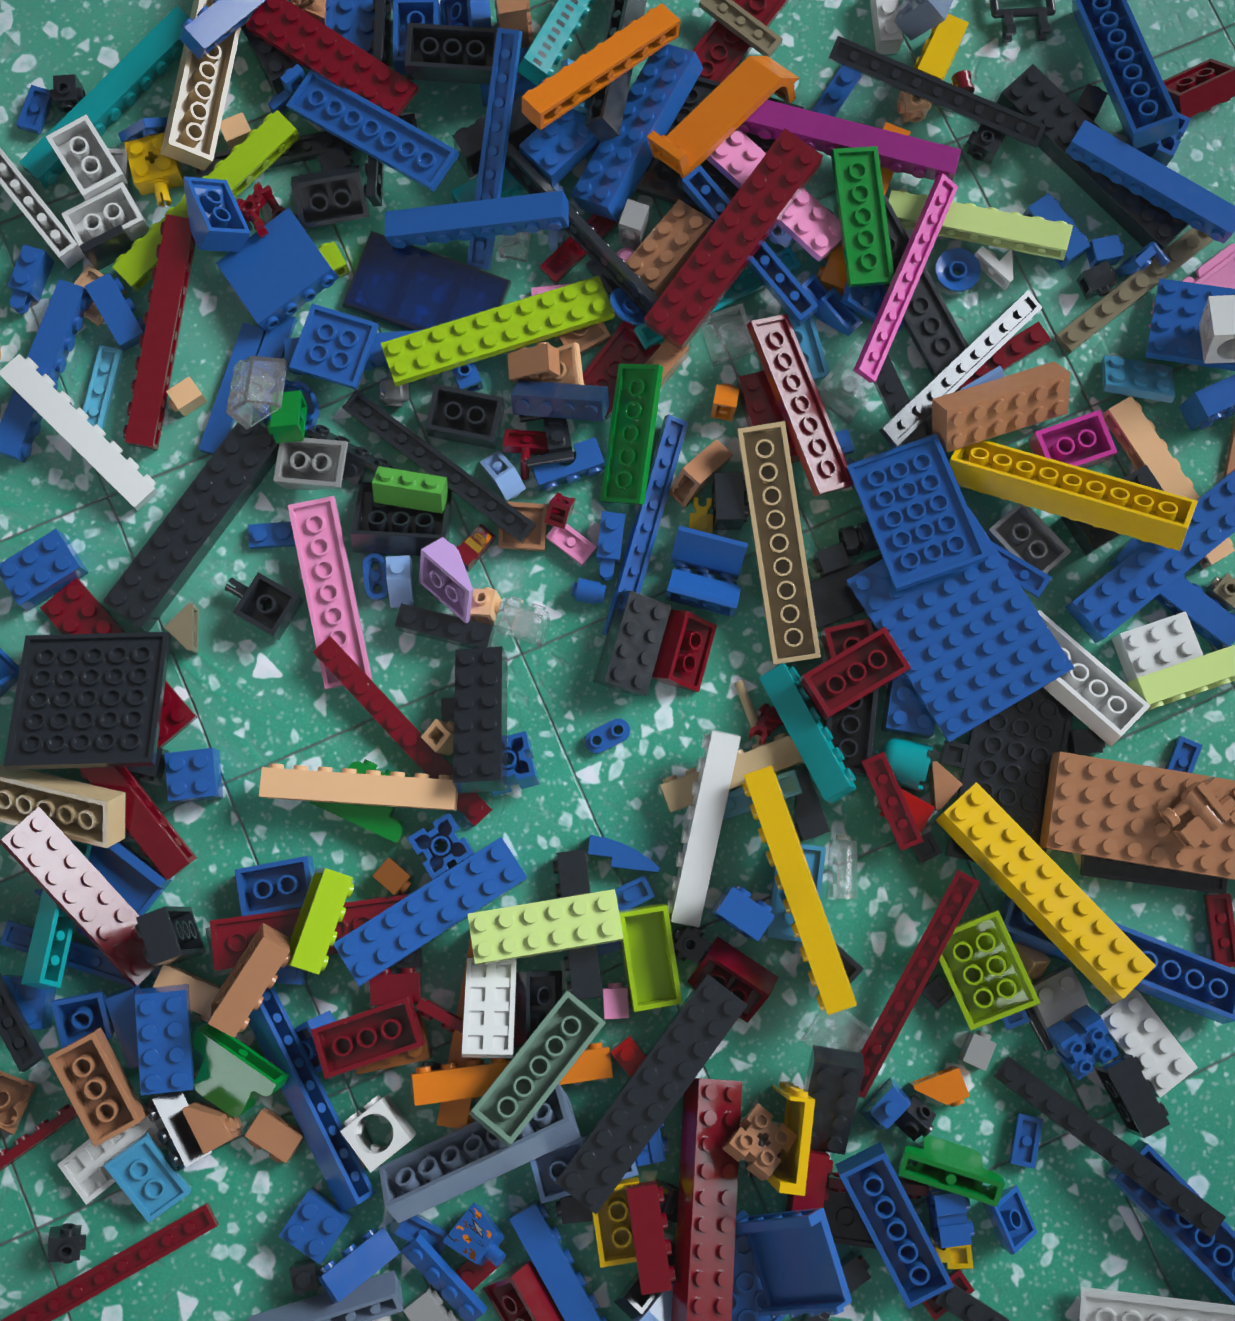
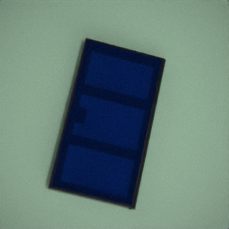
M371 231L342 307L407 331L424 330L502 306L512 283L508 279L413 245H407L404 248L392 247L385 238V235Z

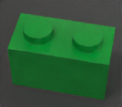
M301 390L273 393V402L269 405L271 419L267 422L269 434H273L276 444L304 441L307 405Z

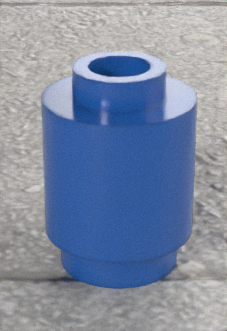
M579 578L578 582H573L571 596H575V601L594 605H597V603L603 604L606 585H602L598 581Z

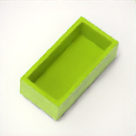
M327 868L315 869L289 941L291 958L287 965L318 975L321 970H325L329 956H326L328 948L334 945L337 937L336 925L342 921L346 908L343 907L345 900L350 898L354 889V884H352L353 877Z
M663 903L619 911L623 933L621 948L631 1009L637 1012L683 1004L668 906Z

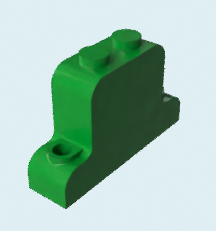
M365 759L363 763L358 761L351 763L348 769H356V774H366V770H377L378 765ZM386 769L385 773L381 772V775L390 776L392 771ZM310 801L311 804L395 843L400 844L405 834L404 827L402 826L403 822L392 817L396 807Z
M209 1024L197 1029L193 1038V1044L196 1050L203 1054L204 1061L194 1081L195 1090L205 1100L216 1105L227 1115L239 1117L255 1105L259 1095L270 1096L286 1084L289 1077L287 1073L238 1039Z
M930 1135L922 1138L919 1148L905 1146L897 1170L899 1176L998 1207L1005 1185L1004 1178L1001 1175L986 1170L983 1167L979 1152ZM909 1159L915 1160L916 1162L912 1163L909 1161ZM983 1182L991 1185L985 1186L983 1185Z

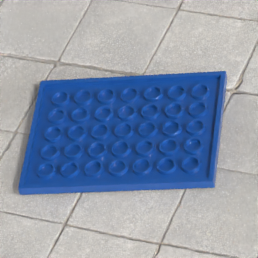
M970 508L968 509L989 556L988 560L897 592L883 559L846 581L876 630L878 631L886 627L911 667L904 674L948 743L1074 669L1071 661Z

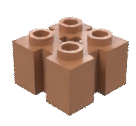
M757 1103L749 1110L739 1124L741 1127L732 1134L722 1149L738 1162L743 1158L750 1164L746 1169L763 1182L772 1175L781 1162L778 1157L788 1152L798 1135L783 1123L778 1126L773 1124L771 1120L774 1116ZM759 1138L763 1141V1146H759Z

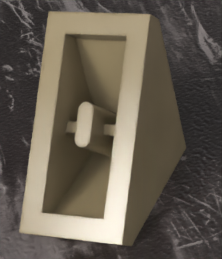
M188 603L164 628L188 651L198 654L199 608L193 603Z

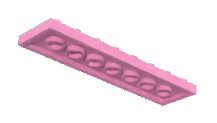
M736 129L707 160L740 189L766 153L742 131ZM805 188L802 189L777 223L818 262L842 242L839 219Z
M335 496L288 505L316 648L331 636L367 676L373 680ZM319 660L325 689L343 686Z

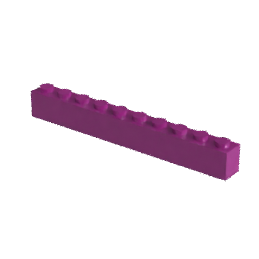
M766 100L737 128V130L742 131L744 134L750 133L758 135L762 139L776 140L784 128H786L813 149L824 152L831 156L833 149L878 146L880 167L890 169L895 173L903 172L911 174L915 178H926L934 181L936 176L942 173L951 181L953 180L961 149L770 100Z

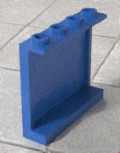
M289 208L265 225L269 233L268 235L260 238L258 233L255 232L247 239L241 252H229L216 262L254 320L266 332L276 328L282 320L295 314L298 308L306 302L312 301L318 293L332 286L340 278Z
M122 841L108 848L95 845L91 847L90 863L139 916L147 913L172 881L158 874L152 864ZM36 889L34 891L36 894L40 896L38 899L39 901L41 899L43 889ZM77 926L76 930L82 935L86 936Z
M824 1208L750 1215L736 1222L735 1234L746 1233L768 1305L758 1312L759 1316L770 1315L773 1319L789 1314L793 1318L808 1313L812 1317L823 1312H828L832 1316L842 1313L844 1311L843 1308L852 1302Z

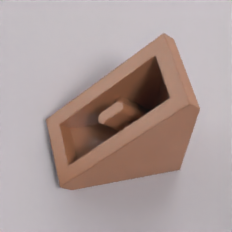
M937 761L930 762L928 768L931 805L935 807L934 811L943 808L962 786V783Z

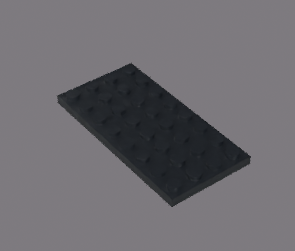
M1041 688L970 731L965 768L962 770L960 780L962 786L958 789L956 800L977 782L1039 846L1052 753L1066 752L1073 713L1046 689ZM949 835L945 856L976 863Z

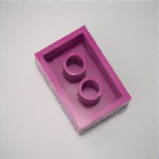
M1100 410L1036 431L1028 439L1033 454L1081 468H1087L1108 461L1117 453Z

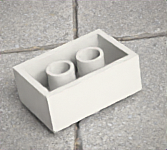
M87 115L46 136L85 201L121 182L124 185L128 183Z
M123 182L61 213L79 246L118 225L123 227L132 241L148 233L149 229L148 224Z
M1186 611L1120 633L1111 638L1128 682L1203 656Z

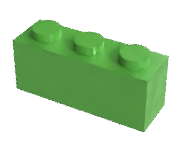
M378 466L372 481L375 503L443 513L448 499L447 477Z

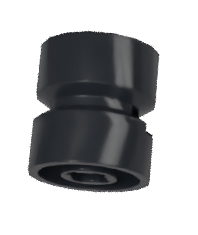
M868 521L858 523L856 528L850 525L838 529L839 542H842L848 557L859 555L861 550L867 553L879 549Z

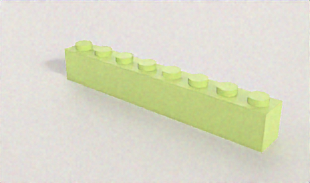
M891 190L889 203L904 229L914 230L928 195L910 194L905 190ZM952 201L938 236L1064 261L1073 225L1067 224L1064 221L1054 222L1045 220L1039 216H1023L1018 212L1008 213L993 207L982 208L972 203L962 204Z

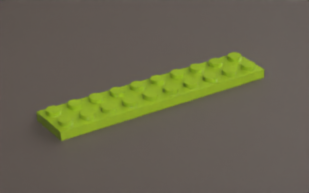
M596 276L382 342L381 348L394 384L397 387L614 319V311L611 308L600 277Z

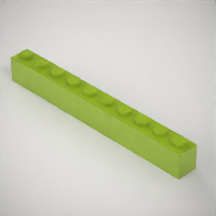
M278 110L270 113L265 117L263 124L258 129L250 131L247 139L241 145H236L225 160L219 161L215 165L214 170L208 176L206 175L202 178L227 180L236 199L300 138L299 133ZM185 194L182 196L179 204L166 211L165 217L160 222L152 224L148 229V233L143 238L134 241L131 246L132 248L115 260V264L112 267L136 292L152 279L153 267L157 266L158 262L156 256L157 245L161 244L162 240L160 227L162 221H165L166 214L189 218Z

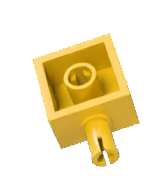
M165 132L124 142L135 186L142 196L155 193L158 207H165V201L167 206L172 204L168 189L184 185L180 161L160 154Z

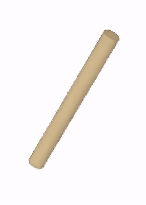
M743 680L735 682L734 685L752 728L756 726L758 718ZM754 735L756 742L759 743L761 736Z

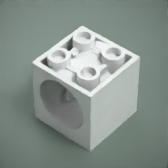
M1235 295L1208 296L1199 323L1204 364L1235 363Z
M378 1094L363 1106L366 1110L364 1113L358 1110L343 1123L346 1127L340 1131L370 1173L411 1141L417 1134L388 1094L383 1098ZM367 1115L384 1116L390 1121L393 1127L391 1144L380 1147L366 1140L363 1135L365 1124L363 1121Z

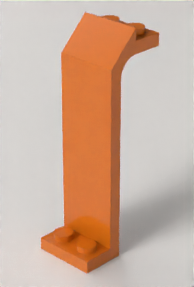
M748 56L667 136H660L654 130L647 136L652 156L655 159H660L679 173L681 178H685L704 162L772 94H775L785 102L792 103L796 99L794 83L799 77L768 56Z

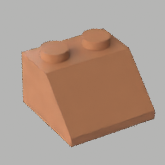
M197 1101L182 1108L204 1155L242 1133L240 1118L227 1115V1113H224L215 1105Z

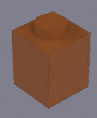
M389 857L373 875L393 895H398L399 893L403 895L412 885L410 880L413 876Z

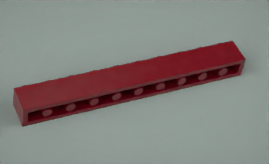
M166 214L165 221H162L160 227L162 240L156 249L158 262L152 271L154 284L153 289H150L148 293L150 306L149 311H146L144 315V325H146L145 333L140 337V348L142 350L135 364L137 377L133 380L131 386L133 399L127 407L129 421L128 425H125L123 429V438H125L127 444L158 450L168 399L166 391L170 388L196 245L190 230L189 218Z

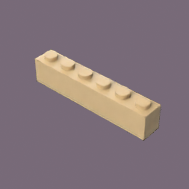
M787 732L773 737L774 742L764 743L763 745L756 743L752 745L753 750L745 753L743 749L738 750L729 791L742 786L741 782L745 781L744 774L772 765L776 773L802 763L803 759L790 735L788 736ZM697 766L686 770V775L680 778L673 775L663 779L664 784L660 785V789L669 813L693 804L694 796L691 795L693 782L698 781L699 772H696Z

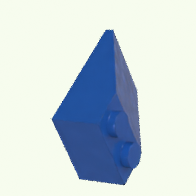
M184 177L183 182L190 230L198 249L241 252L251 232L227 180Z

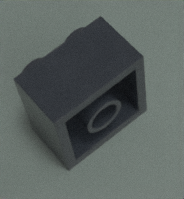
M743 472L714 473L711 485L713 530H741L743 523L747 522V517L749 516L748 502L744 503L747 491L745 480H743Z

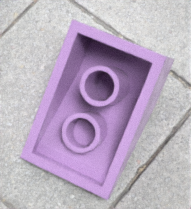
M442 537L421 549L419 583L462 621L468 623L470 620L473 588L459 550H457L455 545Z

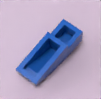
M814 274L801 284L818 304V309L814 316L823 323L847 336L863 323L851 308L841 302L842 297L833 287L828 291Z
M590 835L588 855L612 858V868L659 873L660 867L637 850L615 840Z

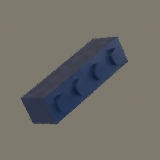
M518 380L511 393L513 415L603 421L609 408L608 386Z

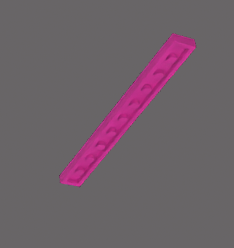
M943 173L936 176L853 371L869 383L876 382L958 189V186Z

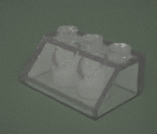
M250 356L244 361L240 360L233 368L234 373L230 384L231 389L227 399L226 413L244 428L249 429L280 409L288 362L285 359Z

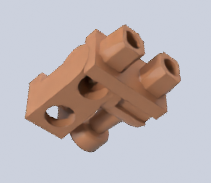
M1210 777L1202 782H1194L1181 794V801L1173 809L1167 807L1160 812L1163 820L1172 828L1181 822L1180 816L1188 811L1192 813L1191 817L1173 830L1174 834L1187 849H1196L1202 843V840L1231 818L1230 813L1235 808V801L1229 795H1225L1219 801L1213 795L1222 788L1215 777Z

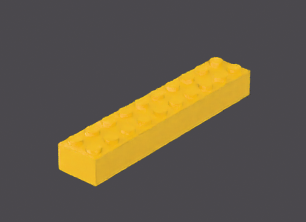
M986 440L956 449L949 462L959 487L972 489L979 493L999 497L1002 500L1016 502L1026 507L1043 510L1050 514L1063 516L1070 520L1087 523L1097 528L1107 529L1121 535H1127L1144 542H1151L1178 551L1181 550L1198 502L1197 500Z
M770 765L744 774L745 781L741 782L745 795L752 798L753 804L749 806L753 818L760 821L761 828H758L761 841L764 844L767 843L770 851L766 852L770 866H775L778 875L774 876L779 890L784 889L786 899L782 901L787 914L792 913L795 923H792L791 927L795 938H801L803 946L799 949L803 961H809L811 970L808 971L811 984L813 987L817 986L820 992L816 996L820 1010H826L827 1015L857 1006L775 770Z
M977 782L936 819V822L1112 1004L1124 999L1156 966Z

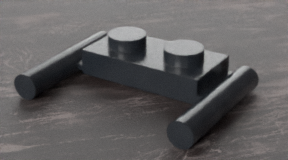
M519 415L520 423L543 419L549 455L526 458L528 468L574 460L567 419Z

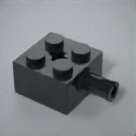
M259 572L249 587L233 577L228 582L236 588L229 584L225 586V591L241 599L233 613L277 640H280L304 601L299 595ZM267 604L272 605V608L266 609L265 606Z

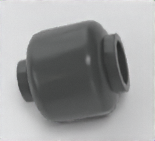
M387 373V378H382L379 382L380 400L388 407H403V403L409 400V383L396 387L391 373Z

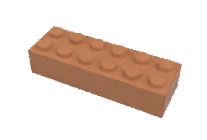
M1053 361L932 399V435L937 433L943 450L949 452L1068 414L1070 372Z

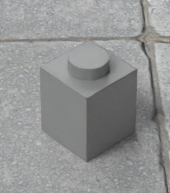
M980 1030L976 1034L968 1032L958 1059L986 1071L997 1044L990 1041L991 1035Z

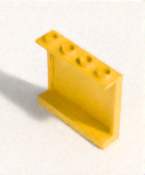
M780 1081L779 1085H772V1089L786 1098L783 1123L797 1134L798 1137L788 1152L779 1158L781 1160L779 1167H776L772 1175L766 1180L779 1193L805 1196L815 1099L810 1097L808 1092L803 1091L804 1089L794 1085V1083Z

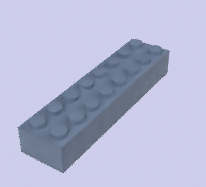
M558 1084L509 1147L475 1121L380 1166L379 1173L386 1210L397 1223H401L580 1138L569 1097L561 1085Z

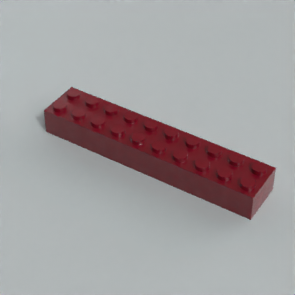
M784 128L645 316V325L683 352L821 165L823 155Z
M695 1078L684 1093L674 1262L676 1281L673 1282L671 1321H731L739 1162L722 1148L732 1134L740 1128L742 1081Z

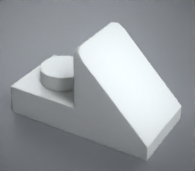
M982 246L974 255L980 262L981 270L1005 291L1013 280L1012 250L999 261L994 252Z

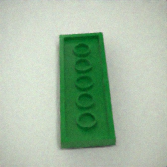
M878 146L833 149L831 151L847 285L848 287L890 284L894 276Z
M619 364L601 488V502L644 505L663 374V366L659 364Z

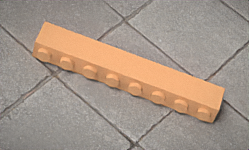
M1132 396L1109 408L1102 415L1105 423L1137 470L1147 464L1165 492L1197 500L1200 497L1194 490L1192 481L1182 472L1178 460L1169 453L1166 442L1159 438L1153 423L1145 417L1141 405ZM1229 537L1199 561L1203 570L1235 551Z
M270 763L269 768L262 767L259 797L457 811L458 791L453 785V776L439 775V779H430L429 774L415 773L414 777H405L404 772H390V776L381 775V771L366 770V774H356V769L342 768V773L332 772L333 768L318 767V771L308 770V766L294 765L293 769H284L283 764Z

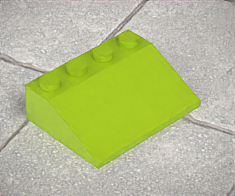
M999 910L957 925L939 961L971 1031L1041 1003Z

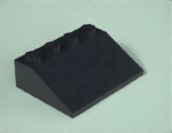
M360 482L350 533L353 552L421 556V549L443 537L449 542L453 492L448 489V499L443 513H435L375 503L372 482Z

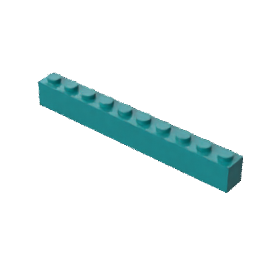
M176 6L46 136L87 115L101 137L106 129L113 122L117 121L121 114L129 106H132L137 98L144 91L148 90L152 83L160 75H163L175 60L182 56L184 43L179 39L183 31L181 26L190 17ZM46 136L19 161L25 171L45 189L54 184L58 177L66 170Z

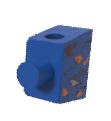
M890 1078L859 1112L876 1130H887L906 1111L911 1102L909 1096Z
M474 1202L443 1240L446 1245L473 1263L481 1266L489 1260L497 1267L506 1257V1254L498 1247L504 1240L503 1233L485 1208Z

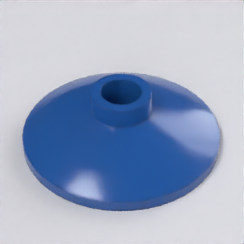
M952 248L940 255L936 262L935 273L943 287L951 291L963 292L971 289L977 283L981 274V266L977 257L969 250ZM954 270L958 271V272L960 273V275L957 276V275L953 274V271H954Z
M620 288L615 289L610 295V305L616 315L628 323L643 325L646 315Z

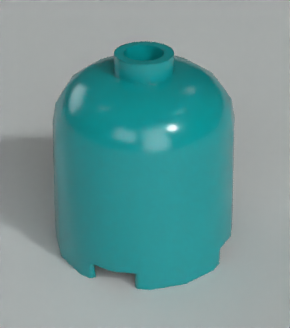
M899 738L889 739L885 742L882 750L877 749L876 754L882 751L885 753L899 786L922 792L923 785H919V783L926 780L931 760L926 755L927 751H933V746Z

